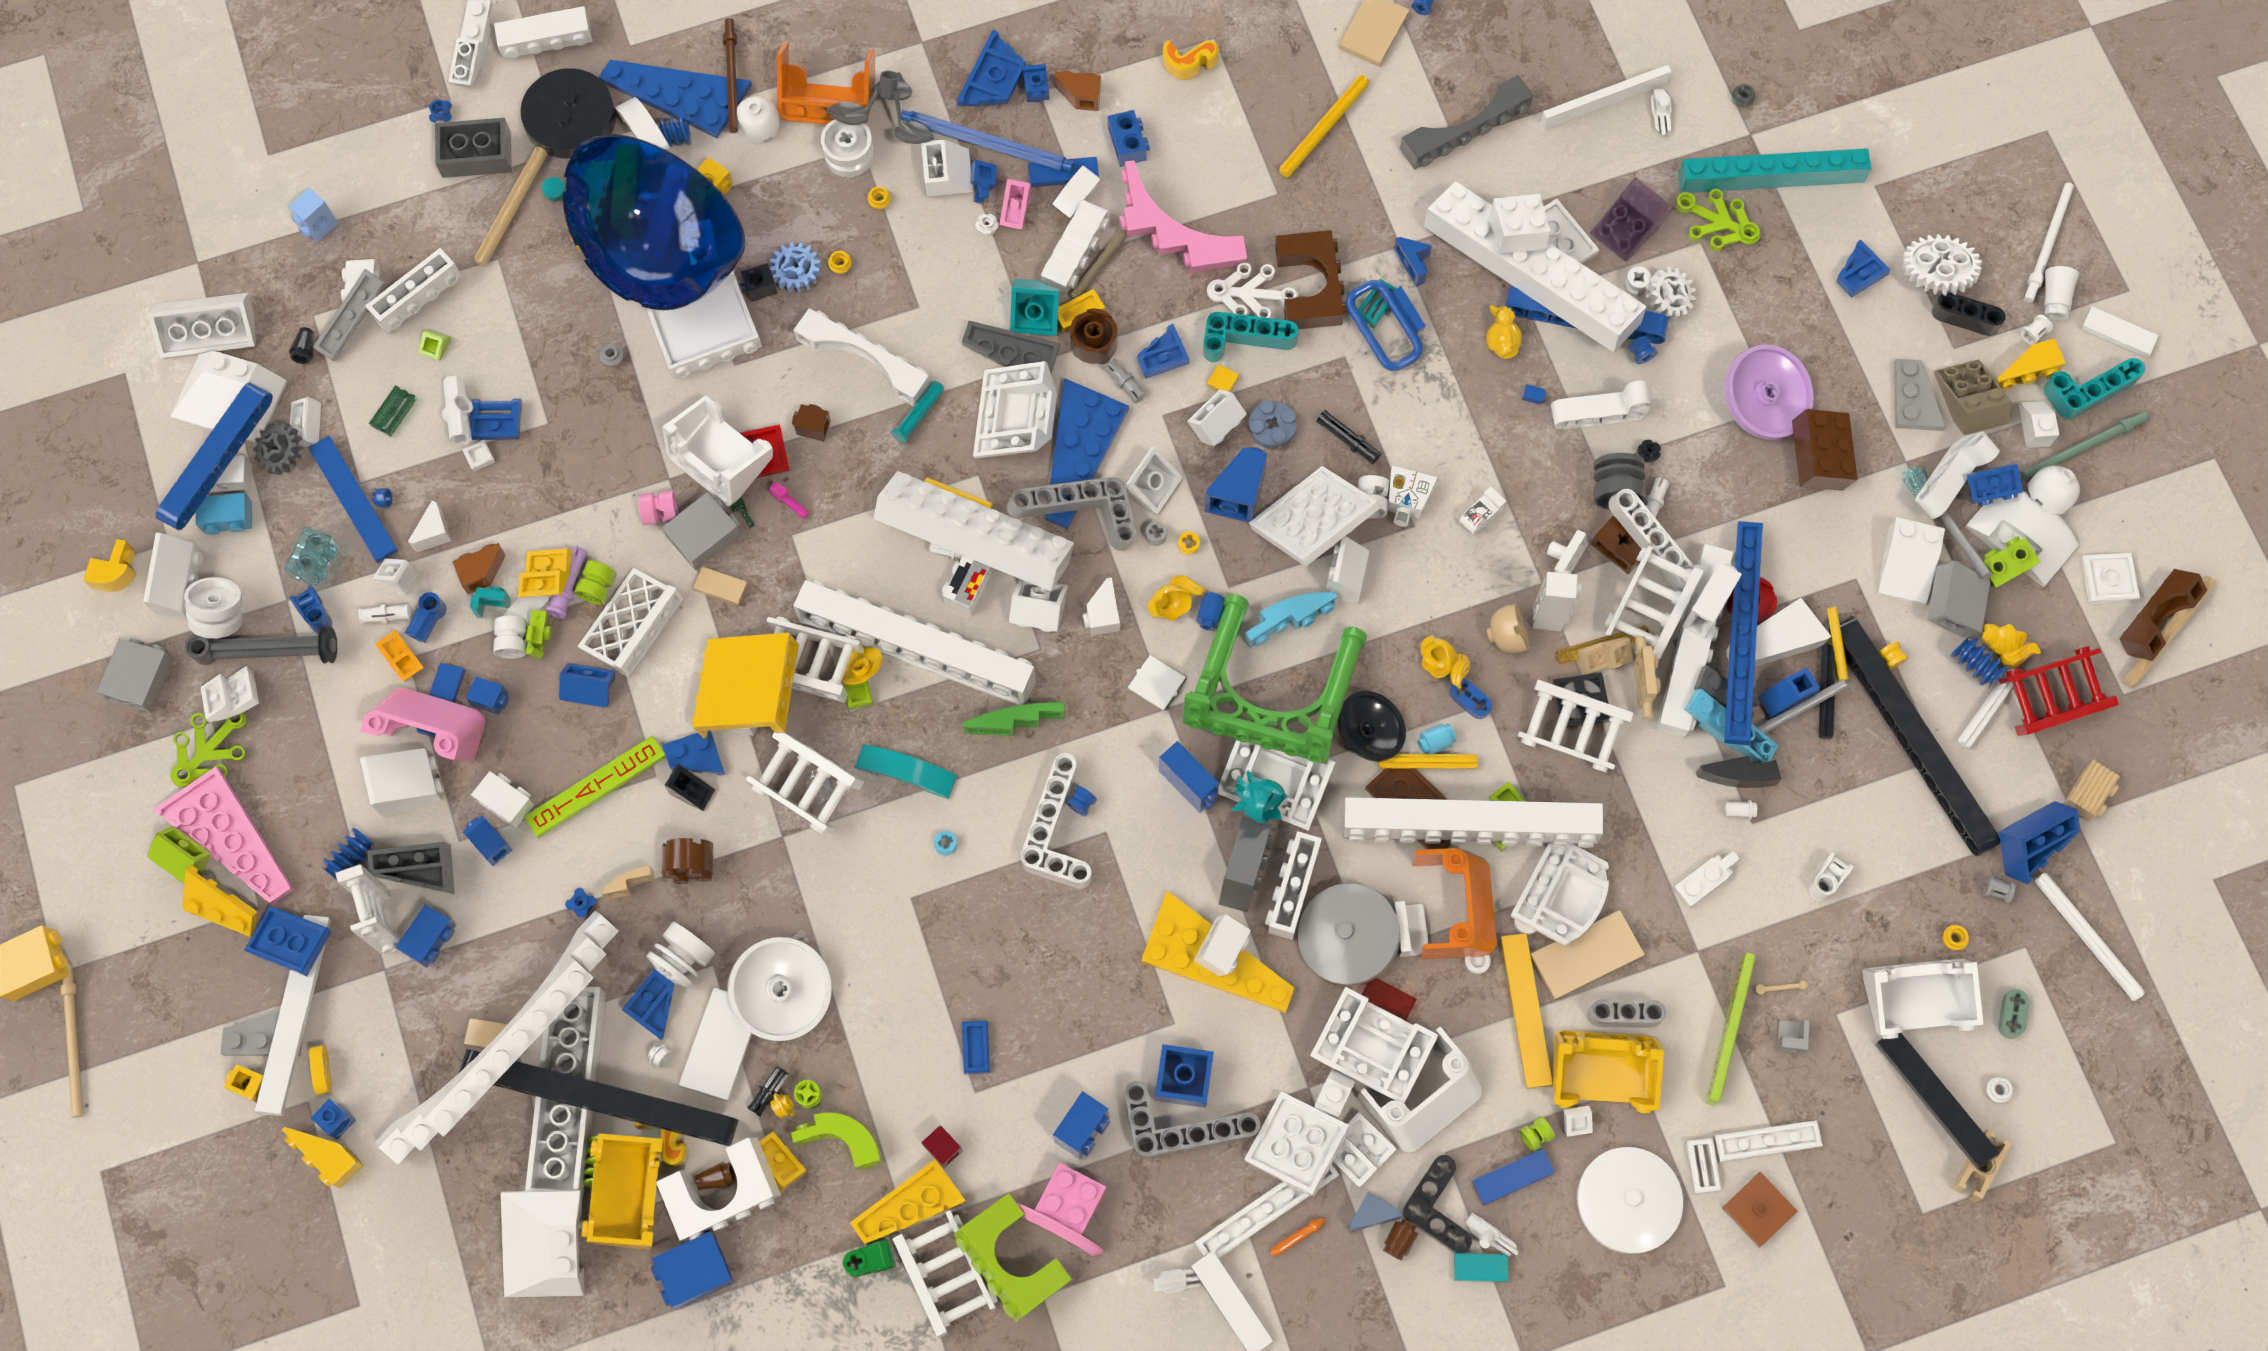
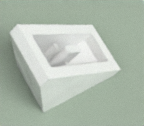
M431 501L408 540L409 544L417 552L451 541L443 512L435 501Z
M384 558L373 580L406 595L418 574L406 560Z

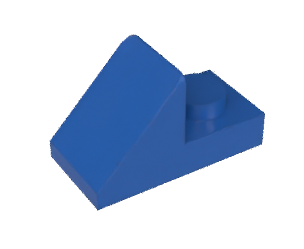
M1398 237L1395 240L1394 251L1416 287L1424 284L1428 270L1423 259L1430 256L1432 246Z

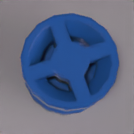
M1648 335L1639 337L1628 345L1629 351L1635 355L1634 360L1637 364L1648 362L1658 353L1656 348L1651 346V339Z
M1076 786L1074 795L1066 800V804L1073 811L1085 817L1089 813L1088 808L1096 803L1097 798L1085 788Z

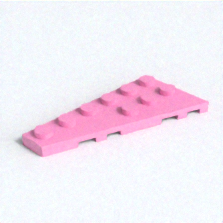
M213 768L153 809L157 814L169 821L172 826L209 851L211 857L223 864L231 873L238 876L269 903L274 904L295 890L220 768Z

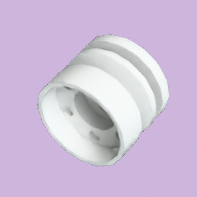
M672 922L662 935L670 945L666 948L656 943L654 948L662 955L659 957L649 952L646 958L668 980L689 989L693 983L684 975L688 973L692 977L697 978L699 974L692 967L693 963L706 967L716 953L684 927Z

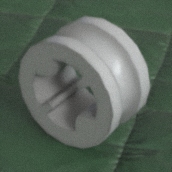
M1158 521L1147 525L1145 530L1147 542L1154 546L1163 544L1167 538L1166 526ZM1157 529L1160 532V537L1155 538L1150 533L1153 534V530Z

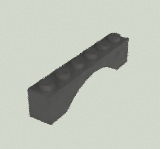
M1517 75L1500 84L1490 104L1471 120L1446 128L1420 127L1402 137L1400 150L1414 170L1421 166L1426 167L1439 156L1444 157L1451 153L1454 148L1460 145H1467L1476 136H1483L1493 127L1499 124H1506L1513 116L1526 113L1531 107L1533 94L1520 76Z

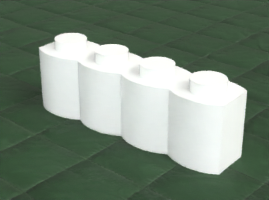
M1085 200L1081 201L1042 271L1041 282L1055 287L1066 294L1070 288L1074 289L1079 280L1077 274L1081 269L1085 270L1089 262L1088 255L1091 250L1095 251L1098 247L1099 235L1101 232H1106L1109 227L1108 210Z

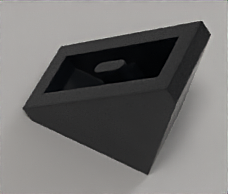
M676 764L664 785L671 796L701 811H704L715 792L713 787L680 764Z

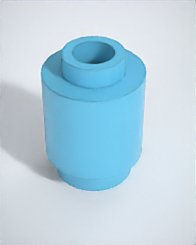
M1439 724L1421 732L1417 743L1422 753L1433 755L1451 747L1452 743L1456 742V735L1450 724Z

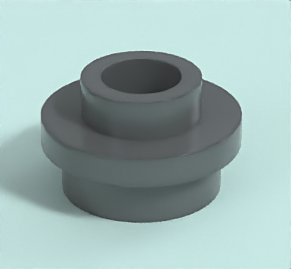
M1741 84L1733 90L1732 100L1738 106L1747 107L1754 102L1755 92L1750 85Z

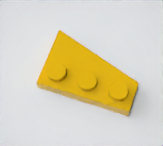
M193 865L189 866L185 872L182 910L251 937L256 930L258 912L235 895L225 894L217 888V882L211 878L207 881L197 874L199 871Z

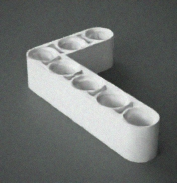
M1063 753L1054 760L1021 852V862L1024 870L1031 874L1077 889H1083L1091 883L1092 874L1090 866L1084 861L1049 850L1077 773L1075 758L1068 753ZM1063 763H1068L1072 768L1067 772H1063L1059 769V766ZM1054 786H1061L1064 791L1056 795L1051 792V789ZM1046 809H1053L1056 812L1050 818L1043 816L1042 813ZM1037 832H1045L1048 836L1046 839L1038 841L1034 838ZM1029 855H1036L1039 857V860L1035 864H1029L1026 862V858ZM1055 862L1063 865L1062 870L1058 872L1051 871L1049 867ZM1078 870H1083L1087 873V876L1082 880L1074 878L1073 875Z

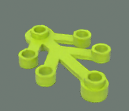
M1712 189L1708 195V202L1715 206L1717 213L1696 204L1694 195L1689 192H1683L1677 197L1675 206L1679 212H1691L1712 222L1703 226H1692L1688 233L1691 241L1697 242L1704 235L1727 229L1734 233L1723 237L1719 235L1713 236L1709 243L1711 250L1718 252L1722 250L1723 246L1736 242H1741L1745 245H1753L1758 242L1761 235L1760 229L1755 223L1749 222L1744 211V202L1741 199H1733L1729 205V211L1736 215L1738 224L1731 220L1722 199L1723 193L1719 189ZM1712 195H1717L1719 199H1714ZM1681 203H1686L1688 207L1681 205ZM1733 205H1738L1740 209L1734 208ZM1697 231L1700 235L1696 236L1692 232ZM1744 233H1750L1752 237H1749ZM1718 241L1721 245L1717 246L1713 242Z
M244 712L238 714L240 715V721L237 723H233L231 717L225 719L226 722L207 743L205 737L207 720L201 713L194 714L190 721L194 727L196 754L189 762L187 746L190 742L189 736L184 732H178L174 735L173 742L177 746L178 764L172 768L170 778L176 786L185 788L212 770L197 769L204 761L228 759L241 761L245 758L246 751L239 745L233 746L231 749L215 750L233 729L239 730L245 727L247 716ZM202 717L203 723L199 726L195 725V719ZM185 736L186 741L183 744H178L177 738ZM236 749L242 750V755L238 758L233 756V752ZM217 764L213 767L224 768V776H228V769L224 765ZM183 770L187 771L188 776L185 779H180L179 773Z

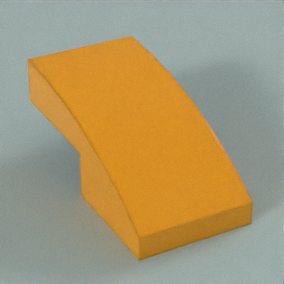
M396 630L375 644L403 682L424 669Z

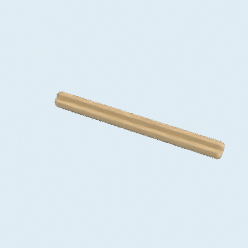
M539 146L534 148L474 257L477 264L487 265L547 156L545 149Z
M2210 576L2202 578L2208 591L2194 608L2180 610L2172 616L2161 630L2166 645L2153 661L2140 658L2123 679L2124 684L2130 688L2137 686L2215 586L2216 581Z

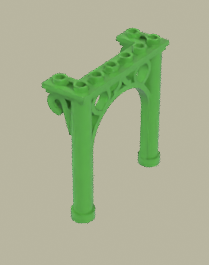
M1238 594L1227 595L1224 601L1225 608L1195 692L1190 691L1189 694L1186 693L1182 723L1194 729L1200 728L1211 731L1218 736L1225 735L1243 743H1253L1260 745L1264 749H1274L1284 752L1288 756H1298L1308 759L1313 763L1327 765L1335 727L1360 650L1365 645L1367 634L1357 627H1346L1343 630L1325 690L1321 697L1312 705L1291 712L1265 710L1242 699L1233 690L1227 678L1226 667L1249 606L1248 600ZM1220 681L1224 693L1214 697ZM1232 702L1237 711L1232 714L1221 712L1217 709V705ZM1320 711L1314 726L1309 717ZM1243 712L1246 713V718L1250 719L1252 722L1240 719L1242 717ZM1299 721L1307 728V731L1302 734L1289 731L1287 725ZM1277 722L1281 723L1280 730L1269 727L1277 726Z

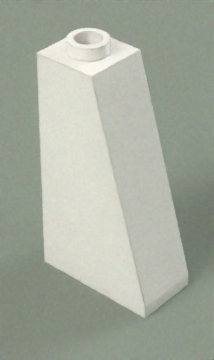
M1802 598L1757 626L1755 667L1820 648L1831 638V635ZM1729 645V647L1727 648V650L1725 651V652L1727 653V658H1728V660H1729L1730 645Z

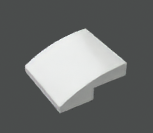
M245 666L228 679L219 674L201 686L205 718L208 722L230 718L259 704L254 672L248 666Z
M1358 1112L1348 1123L1351 1129L1333 1162L1352 1181L1361 1187L1398 1148L1361 1112Z

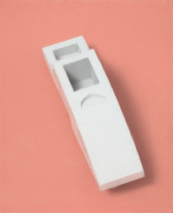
M468 0L461 37L456 40L448 80L451 84L472 87L476 80L491 32L489 22L493 3L490 0Z

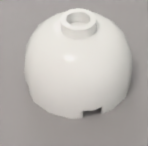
M751 96L740 102L737 107L738 133L743 140L761 144L765 143V140L770 137L774 138L779 132L781 119L777 107L771 100L762 96Z
M2052 465L2039 470L2028 483V491L2034 501L2038 498L2043 503L2041 507L2044 510L2053 514H2064L2078 499L2080 485L2071 470Z

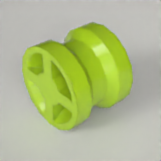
M803 1080L796 1085L794 1097L803 1108L812 1109L821 1102L822 1092L814 1081Z

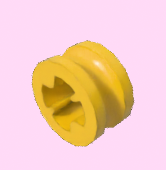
M1191 531L1182 533L1178 539L1179 551L1185 555H1192L1198 551L1200 545L1199 536ZM1190 538L1192 539V543L1196 545H1191V548H1186V544L1182 543V541L1184 540L1186 542L1187 539Z

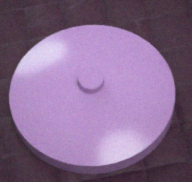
M1757 345L1743 351L1731 362L1724 379V397L1733 419L1746 432L1761 439L1777 440L1793 434L1792 420L1804 410L1812 409L1813 386L1807 370L1792 353L1775 345Z

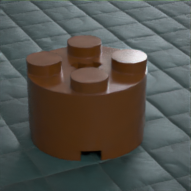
M1091 308L1086 310L1087 312L1079 313L1072 320L1070 326L1071 348L1074 356L1083 362L1105 364L1116 352L1118 328L1108 312Z
M693 838L667 840L666 844H662L663 878L673 879V883L687 884L689 879H697L699 882L712 881L714 844L701 839V844L693 842Z

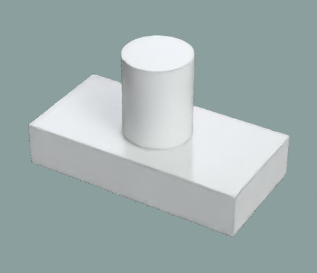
M1577 530L1568 547L1554 541L1550 544L1547 554L1559 559L1554 568L1555 573L1561 570L1572 573L1588 546L1586 533Z

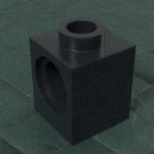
M768 263L741 271L743 280L739 281L743 294H748L751 302L778 294ZM757 281H761V282H762V283L759 284V285H752L754 282H757Z

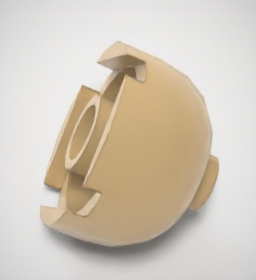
M1516 603L1499 608L1491 618V628L1487 629L1490 642H1495L1500 650L1511 654L1524 652L1530 648L1527 629L1524 628L1522 623L1524 619Z

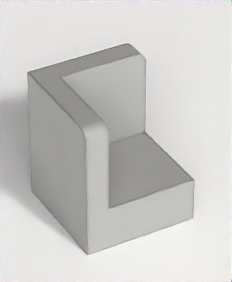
M1804 1019L1800 1023L1780 1020L1778 1022L1776 1051L1794 1054L1805 1053L1808 1050L1810 1020Z

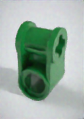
M889 1240L879 1241L866 1247L852 1250L843 1258V1267L846 1273L852 1277L877 1273L896 1266ZM854 1257L858 1261H862L858 1265V1270H854L852 1266L848 1267Z

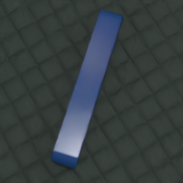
M1514 286L1509 287L1505 306L1514 311L1515 317L1576 328ZM1645 310L1641 324L1627 339L1636 340L1639 337L1648 335L1652 344L1664 343L1669 323L1668 316Z
M251 382L243 386L157 508L156 519L176 530H182L188 524L270 407L273 400V395Z

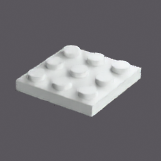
M1281 1092L1244 1160L1246 1163L1314 1197L1351 1127Z

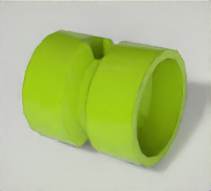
M590 560L586 563L582 573L585 579L579 580L574 593L589 603L603 605L608 596V589L606 587L612 586L617 573L614 569L603 563Z

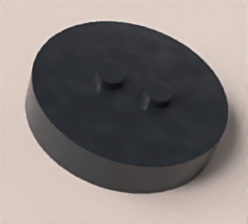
M558 69L541 76L528 88L521 103V120L530 141L536 147L539 146L545 149L547 155L556 158H578L594 152L610 137L616 122L615 105L607 86L594 74L581 69Z

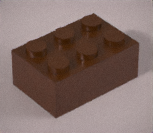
M1806 409L1792 420L1800 487L1843 491L1858 480L1849 413Z

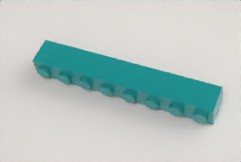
M1864 148L1683 159L1678 171L1681 193L1710 192L1712 189L1729 191L1865 183L1872 167L1869 150Z

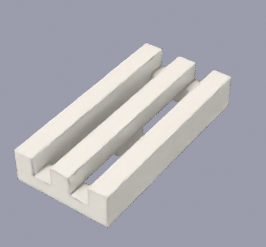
M1713 1138L1686 1141L1694 1194L1722 1191ZM1703 1145H1707L1713 1186H1709ZM1694 1146L1697 1147L1703 1187H1700Z

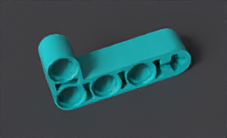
M1213 312L1206 321L1203 356L1210 362L1220 361L1224 356L1226 342L1290 350L1297 344L1298 326L1289 320ZM1219 324L1222 327L1216 329L1213 328L1212 325ZM1242 327L1246 330L1240 332L1237 331L1236 328ZM1266 330L1269 333L1263 335L1260 334L1259 331ZM1212 345H1215V346H1218L1219 349H1217V350H1212V349H1210V348H1208V347H1209V346H1212Z
M2130 358L2080 386L2075 383L2068 373L2058 371L2045 384L2044 394L2062 418L2071 420L2132 387L2144 374L2145 365L2137 358Z

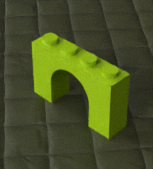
M1008 1193L962 1226L954 1234V1237L956 1238L955 1242L962 1252H966L972 1260L971 1264L978 1274H982L988 1282L987 1287L989 1291L1001 1300L1005 1313L1017 1322L1072 1279L1057 1258L1028 1277L1012 1276L1005 1272L998 1264L995 1256L997 1237L1025 1215Z

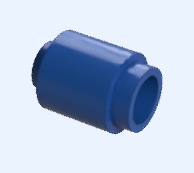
M1207 592L1205 597L1201 599L1196 622L1200 624L1202 629L1211 631L1218 627L1225 608L1224 597L1218 593Z

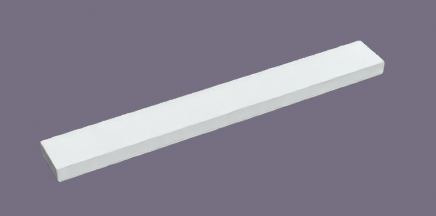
M304 915L303 919L328 929L330 928L331 919L329 917ZM325 945L307 977L290 970L255 1108L257 1114L283 1116Z

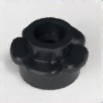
M1648 439L1638 446L1637 452L1639 456L1644 458V461L1647 463L1656 461L1661 456V447L1657 442H1652V440Z

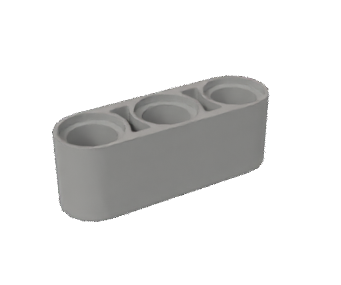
M1600 999L1590 1007L1587 1016L1590 1023L1597 1027L1653 1028L1658 1026L1666 1017V1008L1663 1003L1656 1000ZM1595 1008H1603L1607 1013V1018H1599L1595 1013ZM1621 1009H1629L1633 1015L1632 1019L1624 1018L1621 1014ZM1647 1009L1656 1010L1658 1019L1649 1018Z

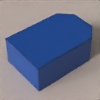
M1526 384L1522 400L1542 404L1545 400L1546 391L1543 388Z

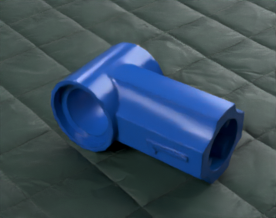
M426 592L421 595L418 601L419 607L405 631L406 635L421 643H426L438 619L442 618L447 611L445 602L433 592ZM437 602L434 609L428 610L431 603Z

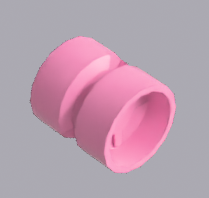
M674 490L659 492L658 496H655L653 493L640 494L638 496L639 511L643 525L657 524L660 519L663 522H669L678 515Z

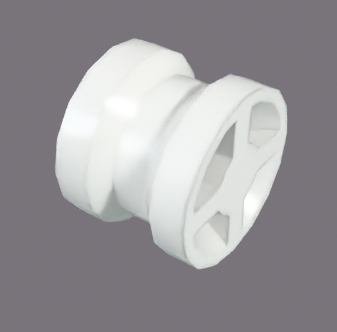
M1640 266L1632 268L1625 280L1626 291L1634 296L1644 294L1647 291L1646 286L1650 283L1649 278L1651 274L1649 271Z

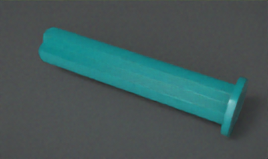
M933 381L897 429L891 431L895 439L904 444L908 442V436L944 391V386L941 383Z

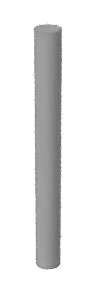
M1946 510L1939 518L1983 579H1988L1992 573Z
M1844 679L1756 728L1765 734L1843 691L1848 686Z

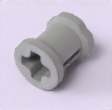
M1990 874L1984 886L1983 896L1988 897L1990 895L2003 899L2004 903L2009 904L2015 892L2016 882L2011 881L2008 883L1995 879V876Z

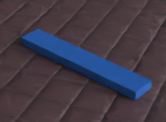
M327 436L308 447L375 561L379 563L384 558H388L399 550L331 437Z

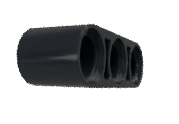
M1947 292L1946 296L1942 293L1932 308V315L1936 320L1986 336L1996 334L2006 319L2005 312L1997 306L1958 294L1954 295L1951 292Z

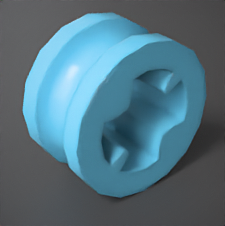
M949 831L938 833L934 840L936 851L943 856L952 854L957 847L955 835ZM943 838H947L948 841L952 840L948 849H944L943 845L942 847L939 846Z

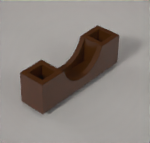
M2174 569L2119 638L2127 655L2153 661L2166 645L2160 632L2162 623L2175 612L2194 608L2208 591L2200 574Z

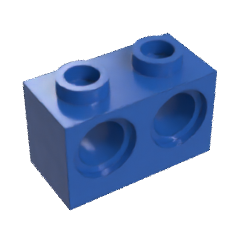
M1130 110L1107 116L1108 131L1120 167L1125 166L1127 161L1134 160L1135 163L1146 161L1147 151L1150 150L1147 137L1142 136V120L1140 117H1136L1135 111ZM1135 146L1137 148L1129 149L1128 147Z

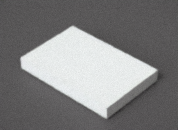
M1558 199L1544 206L1551 230L1548 240L1550 244L1581 264L1599 253L1598 247Z

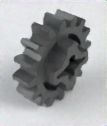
M275 422L274 426L268 424L267 432L261 430L262 438L255 440L259 445L253 449V451L258 452V455L254 458L260 462L258 467L265 469V472L282 475L283 471L289 473L290 465L296 467L295 459L302 457L298 454V451L303 449V446L299 445V442L302 440V437L297 435L299 431L292 428L291 425Z

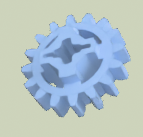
M793 242L790 243V248L782 245V252L775 251L776 259H770L772 266L770 271L774 282L779 284L780 289L787 286L790 293L793 288H796L798 293H800L803 286L809 290V283L816 284L815 276L821 275L819 269L821 268V263L818 260L817 252L812 253L811 246L804 249L801 242L798 247H794Z

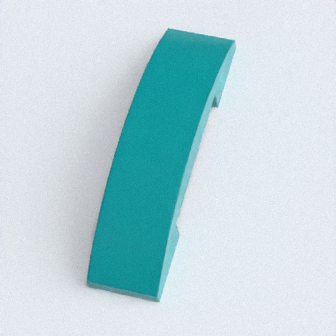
M863 745L855 765V769L876 776L881 774L923 788L925 792L949 799L957 775L928 762L870 745Z

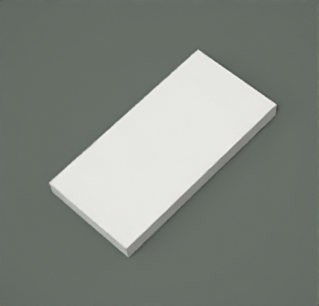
M713 988L679 1086L729 1102L752 1033L747 1031L734 1016L729 1004L727 991Z

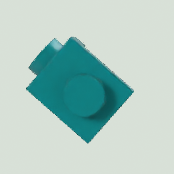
M477 587L475 595H472L470 600V609H472L477 618H482L485 605L509 609L511 599L502 588L490 587V589Z

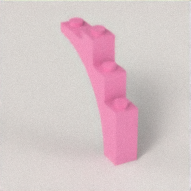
M1135 161L1125 162L1124 170H1121L1122 183L1127 184L1128 192L1125 193L1127 208H1124L1123 216H1120L1121 230H1126L1127 237L1152 234L1153 249H1158V255L1184 252L1185 267L1189 266L1190 274L1235 267L1240 263H1246L1247 254L1243 236L1223 237L1208 235L1189 229L1176 222L1163 212L1148 195L1139 178Z

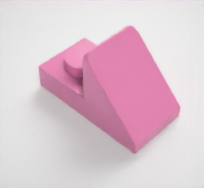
M1007 179L999 225L1021 230L1024 228L1027 206L1031 203V183Z

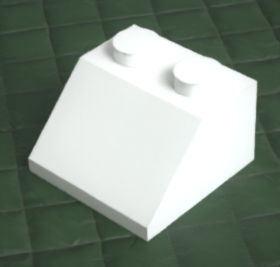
M1019 579L1012 596L1009 623L1023 628H1039L1044 632H1057L1062 619L1068 585L1056 583L1052 591Z

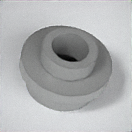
M616 344L605 345L599 353L601 362L608 367L618 366L624 356L622 349ZM611 352L615 353L612 357L607 356Z

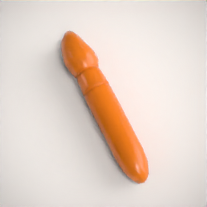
M1316 1218L1311 1220L1307 1226L1275 1245L1271 1249L1270 1255H1280L1308 1237L1311 1233L1317 1232L1325 1223V1219Z

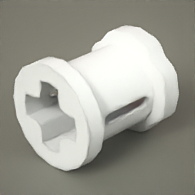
M2037 315L2031 325L2021 330L2020 335L2024 341L2032 345L2038 343L2045 333H2050L2053 330V325L2044 315Z

